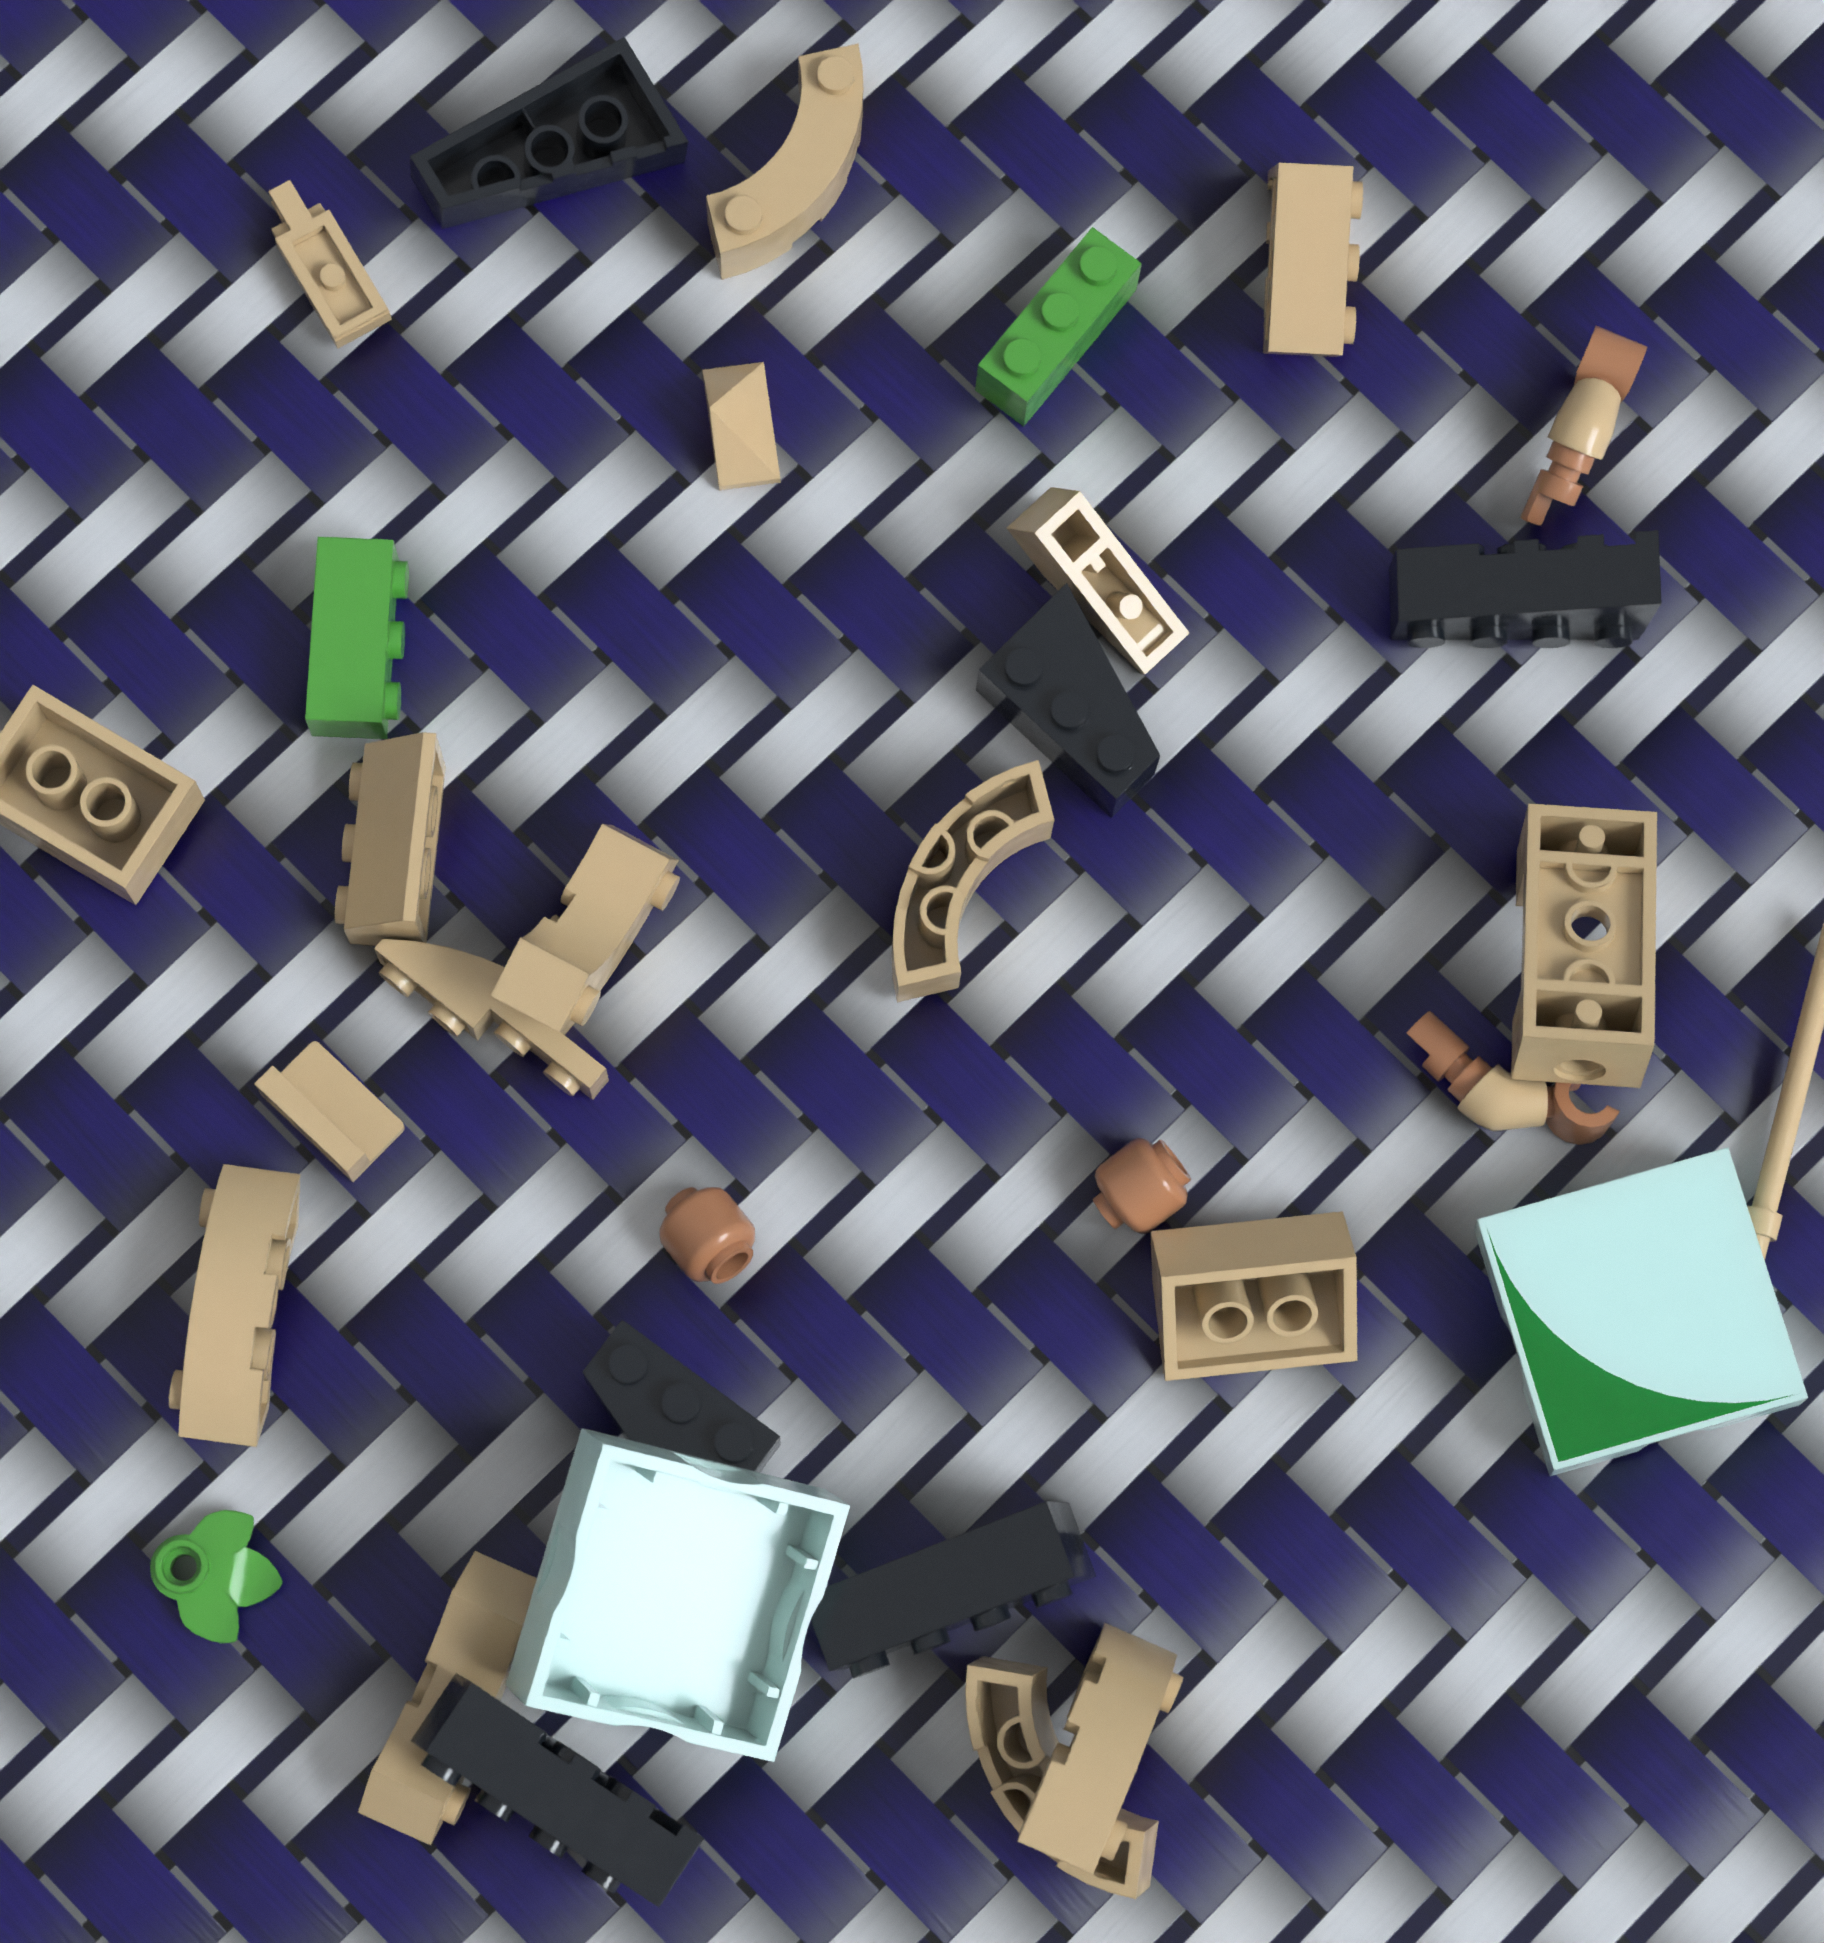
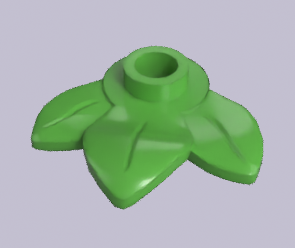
M233 1510L213 1512L205 1516L190 1535H176L162 1542L155 1550L151 1559L150 1572L156 1588L165 1596L177 1600L179 1614L185 1627L194 1634L212 1642H236L239 1634L238 1607H248L262 1602L272 1596L282 1586V1578L270 1560L259 1552L246 1547L251 1539L254 1528V1517L250 1514ZM183 1556H190L196 1562L195 1574L188 1580L176 1579L173 1574L174 1563Z

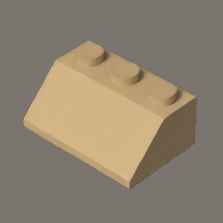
M422 732L365 743L363 763H352L349 779V800L358 801L356 825L345 824L342 840V861L351 862L349 886H338L335 901V923L344 924V932L350 944L377 946L382 939L427 943L446 765L436 733Z
M1343 1211L1151 1231L1152 1281L1165 1381L1357 1361V1262Z

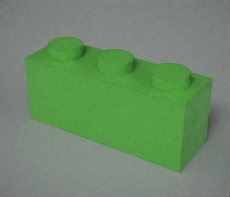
M1092 227L978 364L975 391L1024 427L1137 290L1142 263Z
M339 537L317 538L305 720L312 736L387 739L389 720H399L401 683L391 682L392 659H403L405 624L404 621H395L396 599H407L409 565L408 561H399L394 540Z

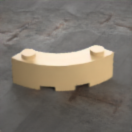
M858 43L798 56L800 104L796 119L785 142L774 157L751 177L724 191L706 196L707 223L721 280L747 273L788 252L792 248L793 242L804 235L818 220L822 221L839 198L847 183V177L861 138L863 66Z
M1039 760L1011 768L969 791L965 798L953 807L938 824H934L921 842L909 864L895 910L891 958L892 979L897 1003L959 988L961 967L958 957V929L965 908L973 893L986 876L1005 859L1019 850L1051 838L1054 816Z
M602 824L587 853L563 891L560 902L567 906L566 910L560 917L557 915L552 916L551 919L544 917L530 933L519 939L490 996L557 1032L566 1030L574 1022L584 1026L597 1005L601 989L628 951L652 908L656 907L663 911L671 900L680 881V877L672 873L679 860L613 825Z
M223 1164L216 1189H204L200 1205L199 1225L200 1227H206L193 1292L183 1370L176 1369L174 1371L169 1393V1408L180 1410L178 1437L257 1447L270 1403L271 1375L276 1339V1329H271L277 1307L278 1290L284 1289L290 1255L298 1229L301 1174Z
M477 1551L474 1552L450 1594L440 1625L425 1659V1662L428 1664L418 1682L412 1700H408L405 1703L380 1756L371 1770L358 1813L429 1845L432 1844L443 1821L452 1825L456 1824L467 1802L471 1788L462 1785L465 1779L463 1776L453 1787L423 1767L421 1763L428 1753L411 1742V1739L455 1673L471 1681L499 1701L501 1700L506 1689V1681L537 1578Z
M1104 1623L1079 1681L1063 1729L1074 1734L1070 1746L1057 1742L1021 1826L1018 1842L1092 1875L1100 1857L1113 1861L1128 1823L1117 1819V1816L1137 1770L1159 1710L1169 1713L1183 1681V1676L1173 1672L1177 1654Z
M984 1656L967 1665L965 1697L971 1744L973 1750L978 1752L982 1768L993 1789L990 1793L1005 1817L1020 1833L1021 1826L1057 1742H1059L1052 1725L1047 1702L1048 1667ZM1121 1808L1117 1819L1128 1823L1123 1839L1113 1861L1100 1857L1093 1875L1049 1856L1058 1863L1056 1865L1058 1868L1086 1884L1112 1894L1137 1899L1150 1887L1159 1821L1139 1816Z

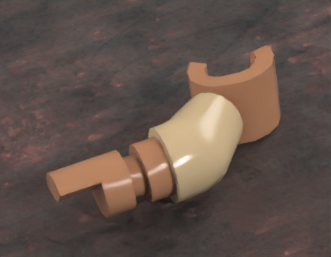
M1597 325L1595 326L1579 364L1574 386L1559 409L1548 434V438L1553 440L1546 457L1552 460L1549 470H1540L1520 516L1521 519L1541 526L1553 499L1575 506L1583 488V485L1577 483L1580 474H1589L1595 458L1603 459L1614 433L1620 403L1631 389L1645 356L1647 346Z
M1431 1011L1424 1014L1407 1032L1429 1054L1422 1067L1438 1082L1445 1077L1451 1083L1448 1091L1460 1102L1457 1109L1477 1125L1491 1131L1540 1127L1546 1121L1554 1135L1565 1142L1582 1145L1593 1143L1602 1137L1620 1112V1110L1608 1105L1602 1111L1592 1114L1577 1109L1571 1102L1569 1092L1578 1090L1581 1084L1555 1082L1553 1086H1547L1544 1081L1511 1079V1073L1505 1071L1499 1064L1492 1068L1480 1056L1473 1061L1467 1055L1470 1047Z

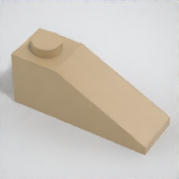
M1050 487L1006 528L1042 575L1058 591L1066 583L1068 584L1086 619L1140 674L1148 673L1189 634L1185 626L1080 491Z

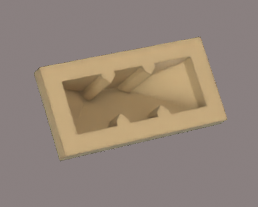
M764 362L702 370L719 491L781 483Z

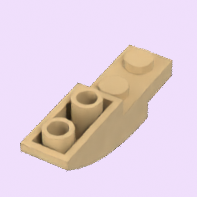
M382 939L374 948L379 962L384 965L379 971V975L405 997H409L415 990L429 1001L433 1007L428 1011V1014L452 1035L458 1037L465 1030L478 1041L493 1022L497 1023L499 1026L494 1031V1034L498 1039L521 1057H524L529 1050L548 1064V1067L543 1071L545 1076L572 1097L580 1090L593 1100L609 1081L606 1068L565 1036L574 1023L566 1030L557 1032L490 996L505 967L482 957L450 947L418 941Z

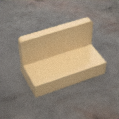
M317 1041L311 1042L281 1073L272 1065L254 1083L261 1096L352 1182L405 1129L403 1122Z

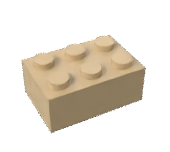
M32 685L0 733V825L132 904L137 905L205 799L196 781L35 685Z

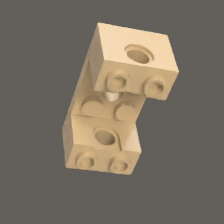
M1528 803L1517 848L1516 906L1523 907L1521 990L1512 1022L1511 1079L1641 1088L1655 1045L1657 812ZM1581 917L1595 918L1604 925L1607 934L1598 940H1585L1573 931L1571 923Z

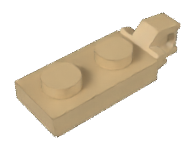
M290 180L268 191L273 200L271 204L282 221L281 224L271 229L277 248L337 349L392 320L388 307L330 210L325 211L320 203L307 209Z

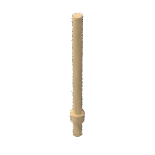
M1824 922L1752 1206H1747L1764 1261L1769 1242L1777 1241L1783 1217L1777 1213L1824 1028Z

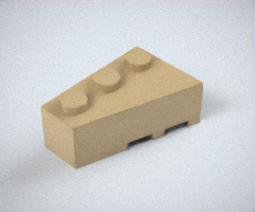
M1278 163L1268 171L1267 189H1272L1271 222H1267L1266 244H1269L1268 277L1265 278L1264 354L1338 357L1343 355L1344 344L1354 343L1356 308L1346 306L1347 281L1357 282L1360 248L1359 244H1349L1351 219L1361 218L1363 205V182L1353 181L1354 166Z

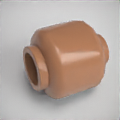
M1136 1138L1100 1164L1096 1169L1095 1180L1101 1193L1093 1198V1202L1114 1229L1119 1228L1125 1223L1131 1230L1139 1234H1146L1186 1204L1188 1195L1185 1185L1191 1181V1177L1174 1152L1163 1140L1160 1139L1152 1144L1144 1138Z
M690 1187L677 1193L667 1203L665 1207L667 1215L659 1231L660 1242L689 1278L696 1282L711 1281L714 1284H721L737 1276L750 1263L753 1257L752 1246L755 1242V1227L733 1198L719 1187H706L697 1191L696 1188Z

